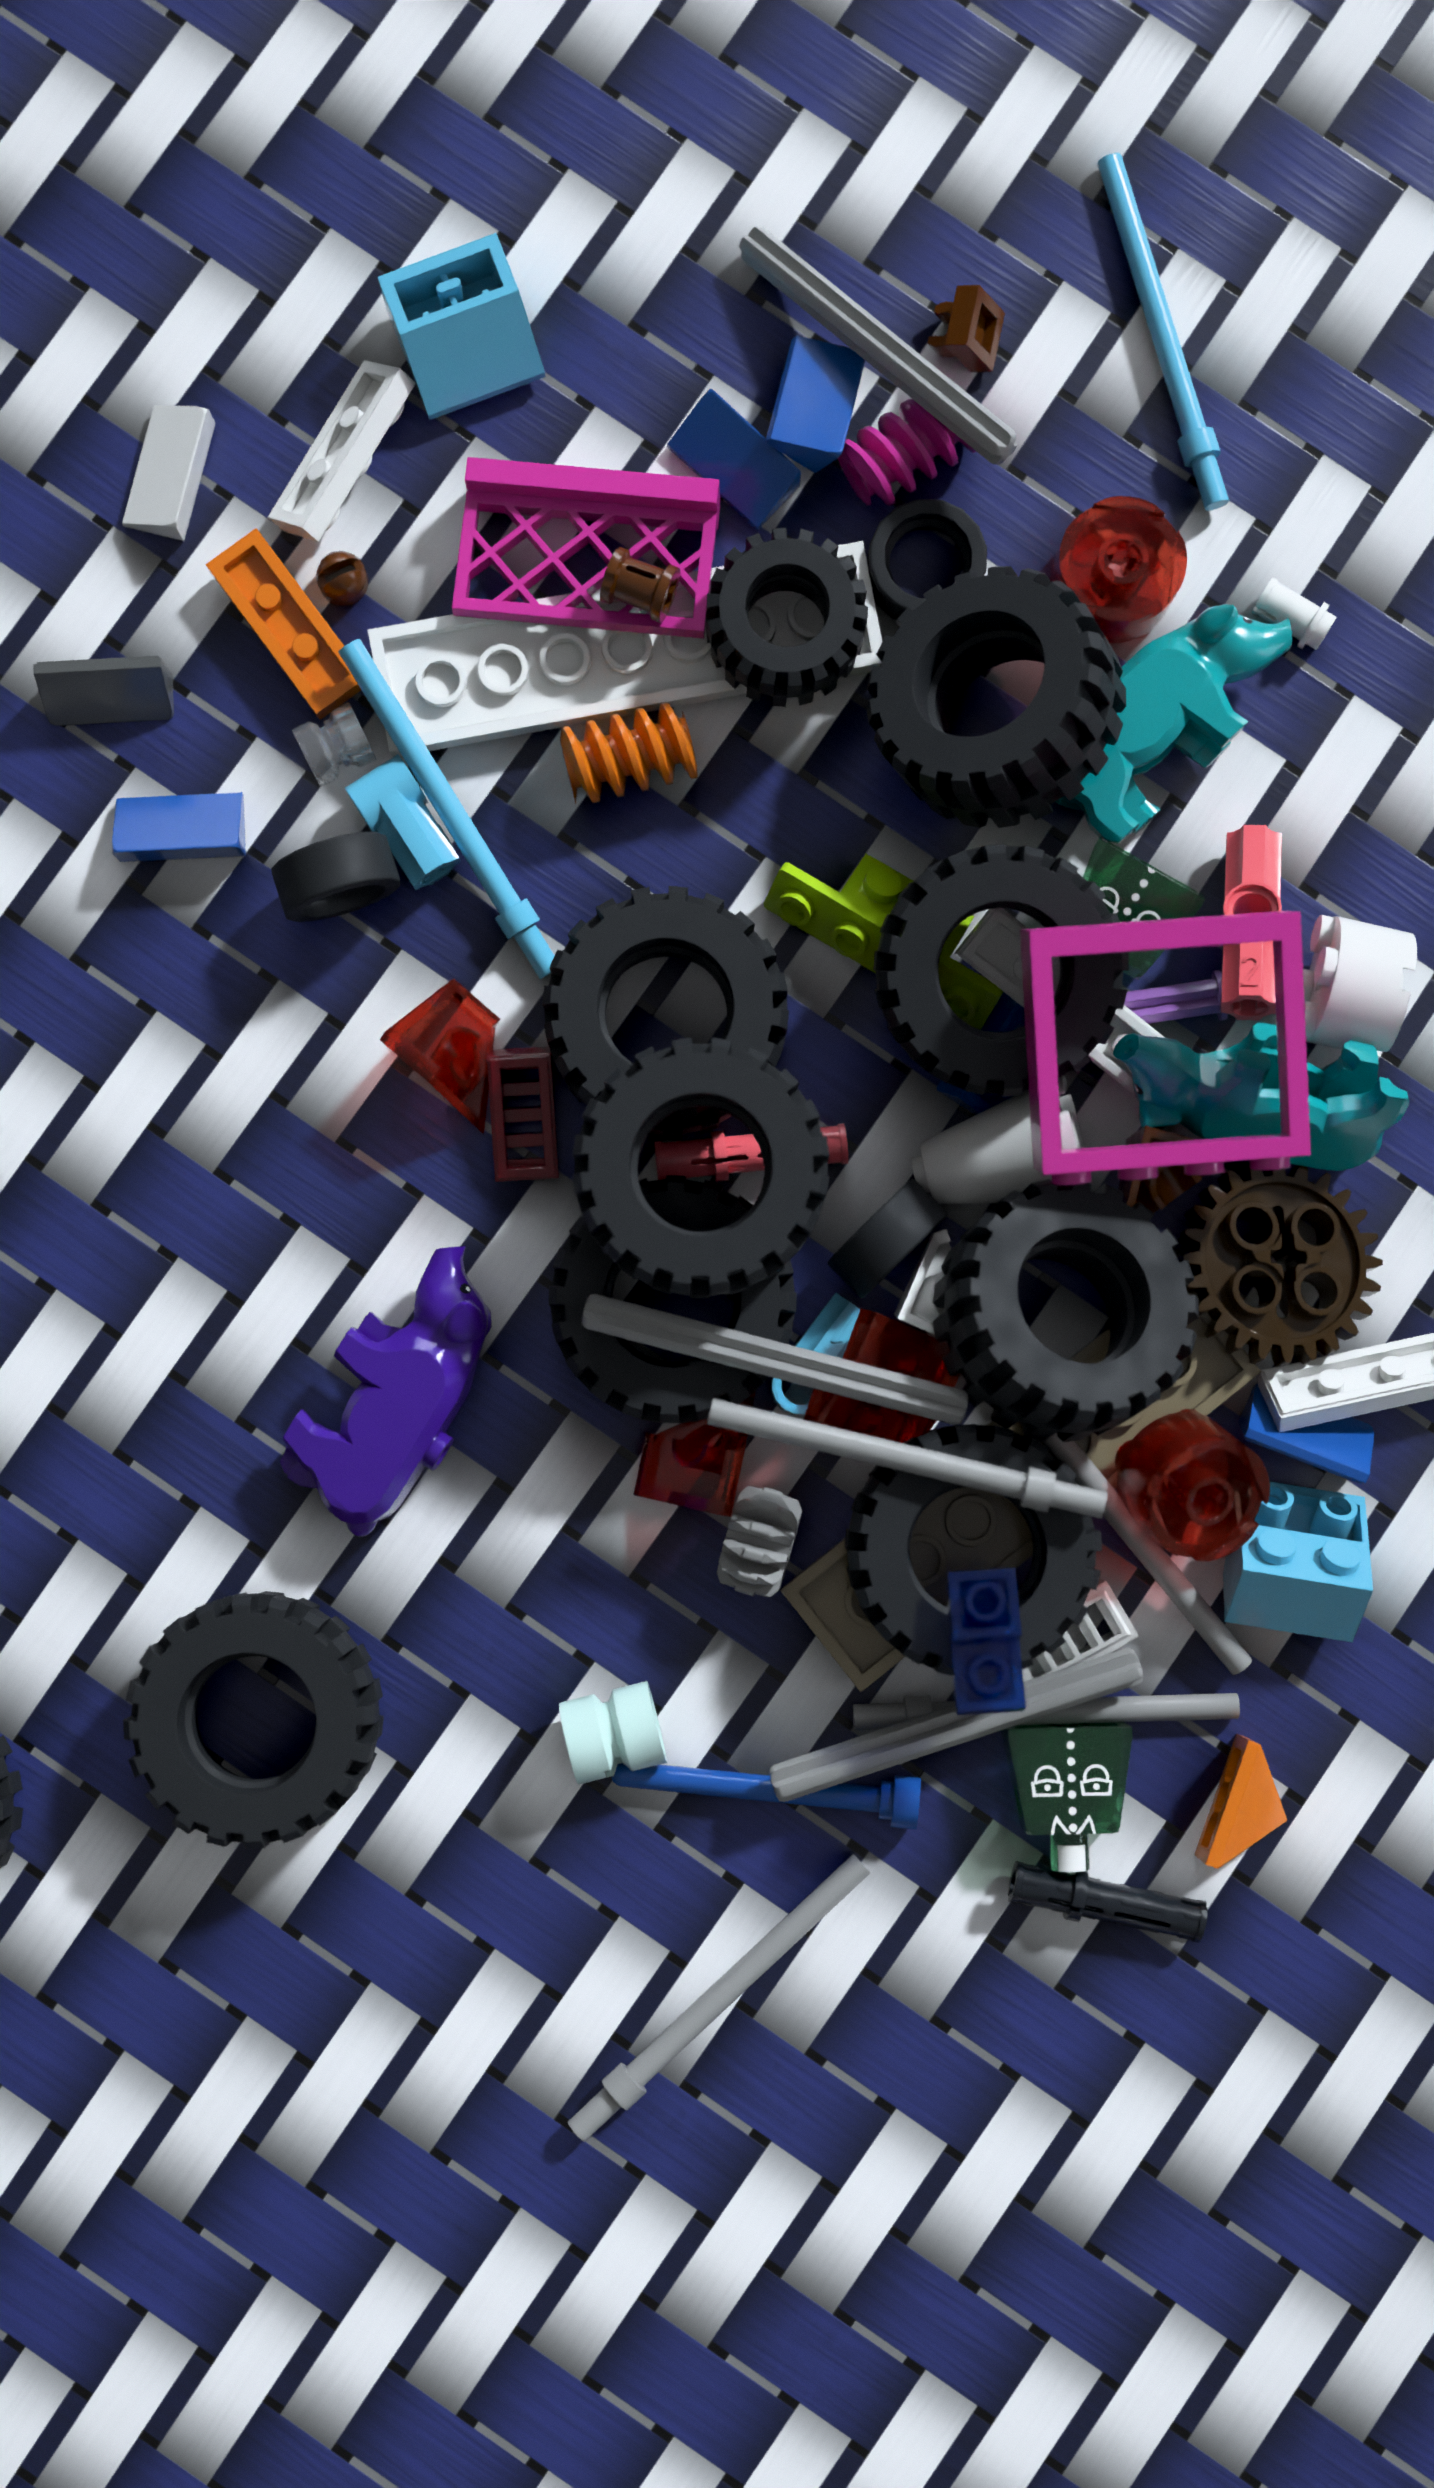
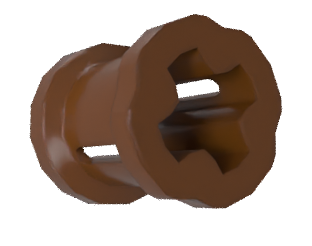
M619 547L615 549L607 565L600 589V601L607 604H612L615 600L650 612L651 620L662 623L671 608L677 591L680 568L668 565L664 570L631 558L628 549Z

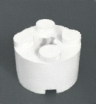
M1319 915L1310 941V951L1314 952L1310 969H1303L1306 1042L1342 1050L1344 1043L1353 1040L1373 1045L1377 1050L1378 1057H1381L1380 1051L1388 1052L1393 1046L1406 1015L1411 991L1403 990L1404 975L1402 970L1403 968L1413 971L1416 969V938L1413 933L1338 916Z

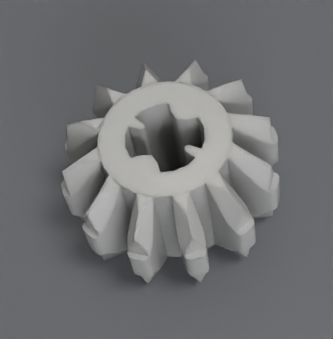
M747 1486L739 1493L719 1558L717 1575L720 1583L735 1588L736 1592L755 1596L756 1594L771 1597L780 1590L802 1514L799 1500L784 1495L782 1491L768 1487L762 1489Z

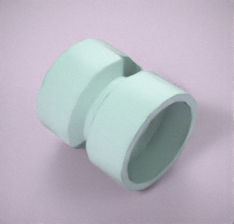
M648 1681L612 1689L608 1702L604 1703L594 1694L559 1703L565 1742L578 1785L614 1776L617 1764L624 1763L631 1771L667 1763L661 1729Z

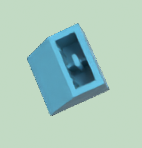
M497 233L377 277L385 307L429 420L546 377L519 289Z
M1239 1477L1236 1484L1223 1571L1225 1622L1353 1642L1373 1593L1365 1497Z

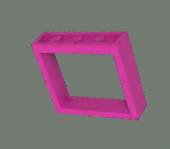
M1273 911L1020 930L1033 1168L1042 1175L1051 1174L1052 1184L1074 1185L1092 1182L1091 1171L1118 1170V1179L1121 1180L1151 1179L1158 1177V1166L1184 1165V1174L1186 1175L1218 1174L1224 1172V1162L1250 1160V1169L1277 1170L1289 1168L1290 1157L1311 1155L1301 912ZM1273 941L1281 1134L1062 1150L1051 957Z

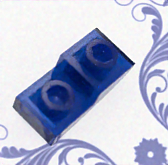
M1015 1568L948 1572V1612L956 1716L1024 1711L1026 1702L1019 1641L1022 1631Z

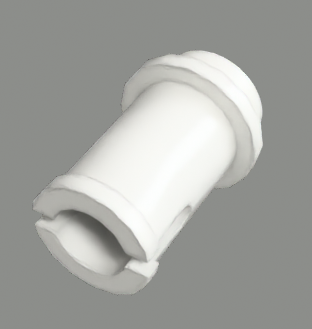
M1274 577L1263 591L1251 614L1258 615L1271 624H1277L1289 618L1292 636L1300 640L1297 647L1303 649L1307 644L1315 650L1318 649L1337 618L1327 611L1329 604L1324 602L1319 607L1280 584Z

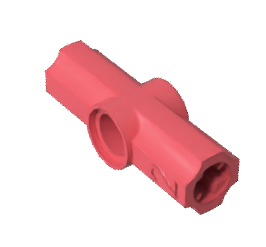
M1243 825L1240 829L1227 833L1223 915L1282 911V833L1274 832L1268 829L1266 825ZM1273 941L1223 945L1221 1013L1230 1014L1237 1020H1261L1267 1015L1276 1014Z

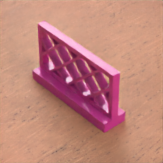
M467 457L464 480L467 492L452 602L454 616L705 638L707 594L710 592L716 530H718L720 514L719 479ZM479 512L507 514L517 528L490 547L477 531ZM522 515H527V516H532V517H530L528 520H525V519L522 517ZM552 518L568 519L579 531V534L553 553L535 531ZM585 521H593L594 523L588 526ZM613 524L631 525L642 540L629 549L630 557L639 559L652 549L666 567L672 565L680 568L679 582L695 599L693 618L666 616L665 620L659 623L651 620L650 612H648L649 614L638 613L642 609L628 604L620 611L602 610L591 595L601 588L607 566L581 585L563 563L587 544H590L608 565L612 553L598 536ZM647 526L657 528L651 532ZM677 529L702 531L701 548L681 564L661 544L662 540ZM527 538L545 560L518 579L502 561L501 557ZM476 545L483 554L473 561ZM491 564L510 585L509 588L493 600L469 598L471 580ZM698 567L696 584L688 574ZM555 570L573 593L556 606L539 604L528 589ZM520 597L524 603L513 601ZM582 602L586 608H576V606Z

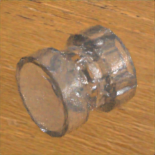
M349 702L331 710L329 719L323 721L325 726L319 728L318 724L308 721L292 729L320 787L338 779L340 773L338 765L344 763L345 767L354 765L361 768L377 760Z

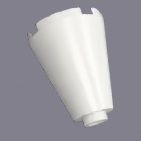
M1063 1075L1058 1078L1060 1082L1058 1083L1059 1095L1065 1094L1067 1081ZM1029 1090L1023 1091L1022 1095L1013 1096L922 1141L921 1155L912 1157L915 1180L928 1193L931 1192L932 1197L939 1204L997 1203L1014 1190L1022 1192L1031 1183L1047 1179L1052 1180L1051 1174L1042 1175L1033 1168ZM1071 1094L1060 1096L1062 1150L1085 1148ZM1090 1182V1191L1093 1192L1092 1182Z

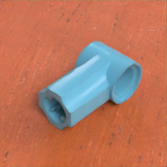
M398 754L345 787L346 792L370 830L386 835L392 855L415 890L435 883L449 874L461 862L443 829L437 824L425 804L428 803V800Z
M834 1293L795 1346L854 1361L880 1325L853 1303ZM771 1379V1394L774 1402L781 1410L792 1415H805L816 1411L824 1404L830 1393L817 1390V1394L811 1402L798 1405L788 1401L784 1396L781 1388L782 1380Z

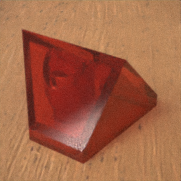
M453 978L386 1030L380 1041L396 1059L484 1134L489 1093L487 1054L489 1050H493L495 1028L501 1019Z
M755 1392L739 1404L753 1408ZM708 1418L696 1422L681 1423L657 1434L646 1433L633 1495L731 1517L748 1434L708 1425Z

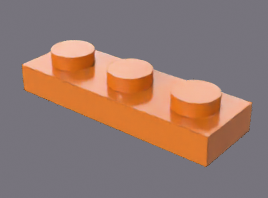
M257 528L205 564L211 575L319 720L361 691V688L338 653L344 647L343 643Z

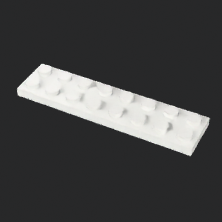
M863 541L838 545L837 558L840 560L847 556L852 559L857 566L855 579L856 581L863 579L867 591L865 606H868V617L860 655L856 656L854 668L848 676L870 672L872 667H880L882 663L876 655L882 644V638ZM724 566L712 568L711 579L714 575L716 568L723 570ZM698 570L688 574L696 584ZM680 582L678 583L677 591L667 616L693 618L695 599ZM600 589L591 595L602 610L620 611L627 605L617 600L612 604L601 602ZM791 591L770 593L758 600L748 612V621L753 630L765 641L778 646L791 647L804 644L813 639L824 626V619L818 607L807 597ZM571 593L536 600L539 604L556 606ZM581 602L576 608H586V606ZM641 610L640 612H638L642 614H649L648 611ZM453 614L368 629L373 661L429 751L583 724L589 720L600 721L610 719L611 715L618 714L620 717L633 715L635 709L643 708L646 712L659 710L660 703L664 702L669 703L671 707L744 695L747 691V687L741 683L734 689L725 680V669L723 666L716 668L711 657V644L707 643L706 629L705 638L702 639L454 616ZM386 731L391 757L393 758L397 754L402 756Z

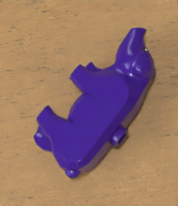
M466 1246L435 1250L416 1290L414 1319L408 1326L399 1328L387 1325L373 1312H369L358 1329L351 1327L338 1345L334 1357L361 1381V1384L348 1400L342 1415L340 1431L328 1429L318 1423H314L310 1416L301 1409L283 1436V1441L287 1446L280 1464L284 1473L288 1475L287 1478L299 1486L317 1488L329 1512L340 1521L345 1522L348 1530L355 1536L368 1535L374 1530L378 1521L390 1517L401 1506L423 1469L427 1467L434 1471L443 1461L454 1441V1438L446 1434L469 1394L485 1337L492 1327L491 1311L465 1273L463 1257Z

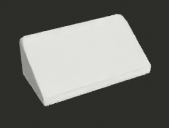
M153 406L122 521L124 527L184 541L216 424L209 409L198 406Z

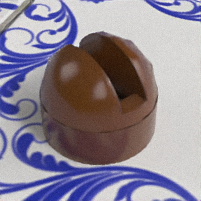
M330 552L321 560L316 573L317 584L322 595L329 602L338 606H348L358 602L365 595L368 588V575L362 561L349 552ZM349 565L355 567L356 570L340 574L328 583L325 579L326 576Z

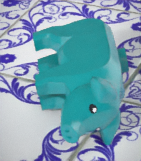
M1222 604L1207 608L1196 619L1144 646L1121 667L1123 673L1120 680L1126 688V707L1122 712L1117 713L1123 723L1117 743L1115 745L1106 744L1103 750L1109 758L1098 775L1095 776L1090 772L1080 782L1084 790L1070 802L1066 796L1055 802L1067 808L1084 811L1089 828L1100 839L1103 838L1108 842L1119 844L1131 833H1138L1161 809L1155 804L1146 801L1147 798L1138 789L1133 777L1146 773L1158 765L1174 747L1203 768H1207L1229 747L1230 741L1243 730L1248 721L1233 711L1223 686L1254 676L1291 648L1292 629L1289 618L1277 624H1264L1238 614L1234 605Z
M1258 1022L1252 1026L1249 1034L1241 1042L1232 1047L1205 1054L1195 1053L1176 1039L1143 1036L1135 1033L1125 1035L1115 1045L1113 1055L1115 1058L1126 1063L1132 1073L1134 1093L1139 1101V1122L1142 1128L1144 1126L1169 1127L1180 1123L1202 1139L1281 1134L1276 1025ZM1349 1040L1343 1044L1340 1057L1323 1069H1319L1307 1061L1311 1155L1290 1157V1164L1341 1171L1357 1167L1379 1153L1384 1132L1402 1119L1409 1106V1097L1407 1091L1396 1087L1390 1079L1379 1077L1377 1080L1379 1062L1377 1050L1373 1045Z

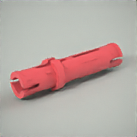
M844 1123L837 1124V1126L820 1127L822 1135L827 1137L829 1150L828 1164H848V1142ZM724 1130L712 1131L711 1138L661 1143V1141L654 1142L658 1180L666 1179V1175L686 1176V1178L714 1175L715 1181L729 1180V1174L764 1170L762 1153L753 1134L725 1136Z

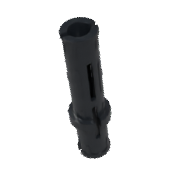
M1015 1861L1008 1887V1902L1061 1912L1066 1920L1079 1922L1081 1917L1098 1919L1131 1928L1173 1935L1198 1943L1202 1940L1206 1928L1208 1913L1206 1901L1181 1898L1138 1887L1101 1881L1100 1879L1089 1877L1088 1871L1058 1872V1870H1049Z

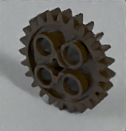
M1250 1163L1241 1168L1240 1177L1233 1170L1219 1177L1220 1189L1210 1185L1202 1190L1198 1195L1204 1206L1194 1205L1185 1212L1184 1216L1196 1227L1185 1229L1176 1235V1240L1191 1249L1190 1253L1178 1258L1179 1262L1185 1260L1189 1262L1195 1279L1186 1285L1187 1293H1197L1199 1298V1315L1208 1313L1212 1318L1204 1334L1207 1338L1223 1330L1229 1334L1225 1352L1228 1354L1248 1344L1249 1363L1251 1364L1264 1360L1269 1352H1271L1275 1367H1283L1291 1363L1293 1354L1298 1362L1306 1364L1317 1359V1350L1326 1356L1340 1349L1337 1337L1345 1341L1359 1333L1352 1319L1362 1320L1372 1314L1373 1310L1360 1297H1368L1381 1290V1286L1366 1277V1272L1383 1265V1260L1366 1255L1364 1248L1376 1241L1378 1235L1377 1233L1359 1232L1357 1225L1364 1220L1368 1213L1366 1209L1348 1213L1344 1208L1352 1193L1349 1189H1345L1334 1196L1327 1192L1331 1178L1329 1173H1324L1311 1183L1308 1182V1169L1306 1166L1297 1165L1286 1176L1285 1169L1264 1170L1263 1173L1262 1170L1250 1169ZM1272 1208H1276L1280 1212L1279 1223ZM1237 1217L1251 1223L1256 1233L1255 1244L1247 1243L1240 1237L1236 1228ZM1299 1219L1305 1220L1314 1228L1317 1237L1315 1246L1308 1244L1300 1236L1298 1230ZM1271 1254H1273L1274 1260L1276 1262L1285 1263V1272H1283V1267L1281 1264L1271 1262ZM1240 1280L1248 1281L1257 1290L1259 1296L1257 1308L1249 1306L1241 1298L1239 1292ZM1303 1281L1308 1282L1317 1290L1320 1298L1318 1309L1311 1307L1303 1299L1301 1293ZM1277 1304H1279V1308L1285 1316L1284 1318L1278 1317L1276 1313Z

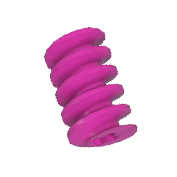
M909 399L901 403L899 416L891 412L880 416L878 430L870 425L864 426L858 431L857 443L846 439L843 452L838 460L850 485L866 505H871L870 497L876 494L886 505L891 506L895 503L891 485L893 482L897 481L907 492L912 493L916 490L912 470L918 468L926 477L932 480L937 477V470L933 459L936 455H939L950 466L958 464V456L954 445L958 441L971 453L977 451L916 401Z

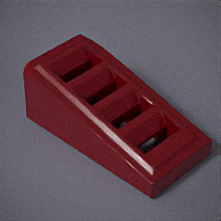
M529 1047L489 1050L487 1054L495 1182L559 1178L553 1060L550 1048ZM539 1069L538 1080L503 1081L504 1070ZM540 1095L541 1105L505 1107L504 1101L506 1096ZM542 1121L543 1131L506 1133V1123ZM544 1146V1157L507 1158V1148Z

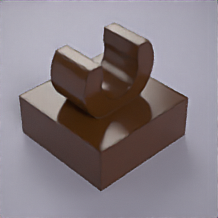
M958 285L954 302H942L934 308V314L944 324H949L947 334L943 336H929L927 344L942 357H956L970 372H993L1005 312L980 285Z

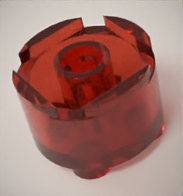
M1131 496L1105 498L1093 504V507L1076 517L1068 526L1062 538L1050 573V581L1063 582L1075 592L1081 603L1086 604L1109 643L1126 642L1148 635L1168 611L1183 583L1187 568L1186 545L1179 530L1178 532L1175 531L1173 526L1164 517L1165 513L1155 504ZM1109 565H1120V573L1123 577L1113 575V569L1109 568Z
M1183 1409L1177 1413L1168 1414L1154 1420L1145 1426L1132 1440L1122 1444L1115 1456V1467L1118 1470L1117 1491L1128 1512L1143 1530L1166 1551L1176 1556L1192 1557L1196 1561H1213L1233 1553L1253 1536L1259 1526L1254 1519L1262 1501L1266 1505L1268 1504L1270 1481L1265 1465L1259 1456L1216 1421L1195 1409Z

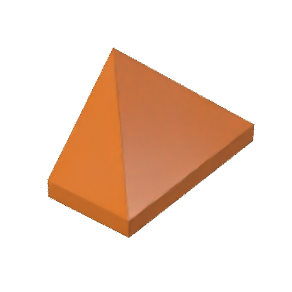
M1236 1734L1194 1854L1204 1864L1217 1869L1288 1821L1261 1744L1239 1734Z

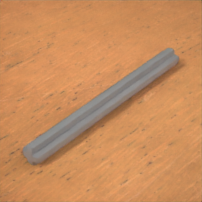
M753 227L748 235L742 237L739 243V248L742 251V260L990 463L999 465L1009 455L1013 454L1017 447L1015 441L1016 433L1013 429L763 227Z
M592 1294L587 1298L582 1316V1325L589 1330L952 1425L961 1424L968 1405V1393L964 1390L598 1294Z
M1125 1648L772 1765L769 1769V1776L776 1797L779 1801L787 1802L1139 1685L1143 1679L1142 1667L1134 1650Z

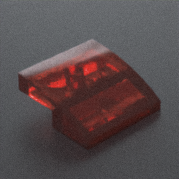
M860 1309L842 1359L953 1388L961 1373L950 1377L942 1358L950 1353L947 1343L938 1342L934 1337L877 1312ZM818 1389L813 1390L803 1420L899 1443H904L910 1438H915L929 1432L936 1422L933 1419Z

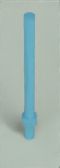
M1120 153L1108 154L1102 157L1097 164L1182 434L1177 443L1184 465L1193 469L1205 510H1215L1229 503L1216 460L1221 451L1214 429L1205 425Z
M356 639L345 645L338 653L499 912L495 920L508 940L513 937L515 938L540 980L551 974L549 967L555 955L536 926L540 919L528 899L526 898L521 901L362 641Z

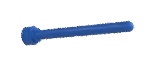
M624 1763L617 1764L614 1776H611L612 1781L620 1787L878 1813V1819L890 1820V1827L916 1830L918 1823L921 1777L895 1775L894 1781L881 1780V1786L841 1783L787 1802H782L776 1797L769 1775L660 1764L631 1771Z

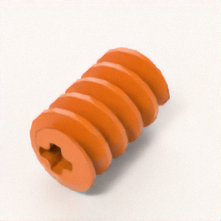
M667 702L660 703L658 720L655 724L643 708L635 709L633 729L630 730L618 714L611 715L608 735L605 736L594 720L586 721L584 741L581 742L569 726L561 728L560 743L575 804L577 790L581 787L593 803L600 802L602 782L606 781L617 797L624 796L626 777L631 775L642 791L649 790L651 770H657L666 785H671L674 780L675 765L680 763L691 780L698 778L695 754L684 712L682 711V717L678 718Z

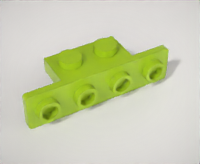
M865 853L841 892H838L791 863L785 862L778 871L763 905L767 910L781 917L788 924L798 927L832 947L839 954L854 960L876 973L873 970L874 954L879 946L880 929L886 915L890 914L898 901L897 897L913 880ZM972 915L962 921L947 938L939 959L938 975L941 991L952 1011L964 1022L977 1029H981L1003 994V991L990 980L950 958L974 918Z

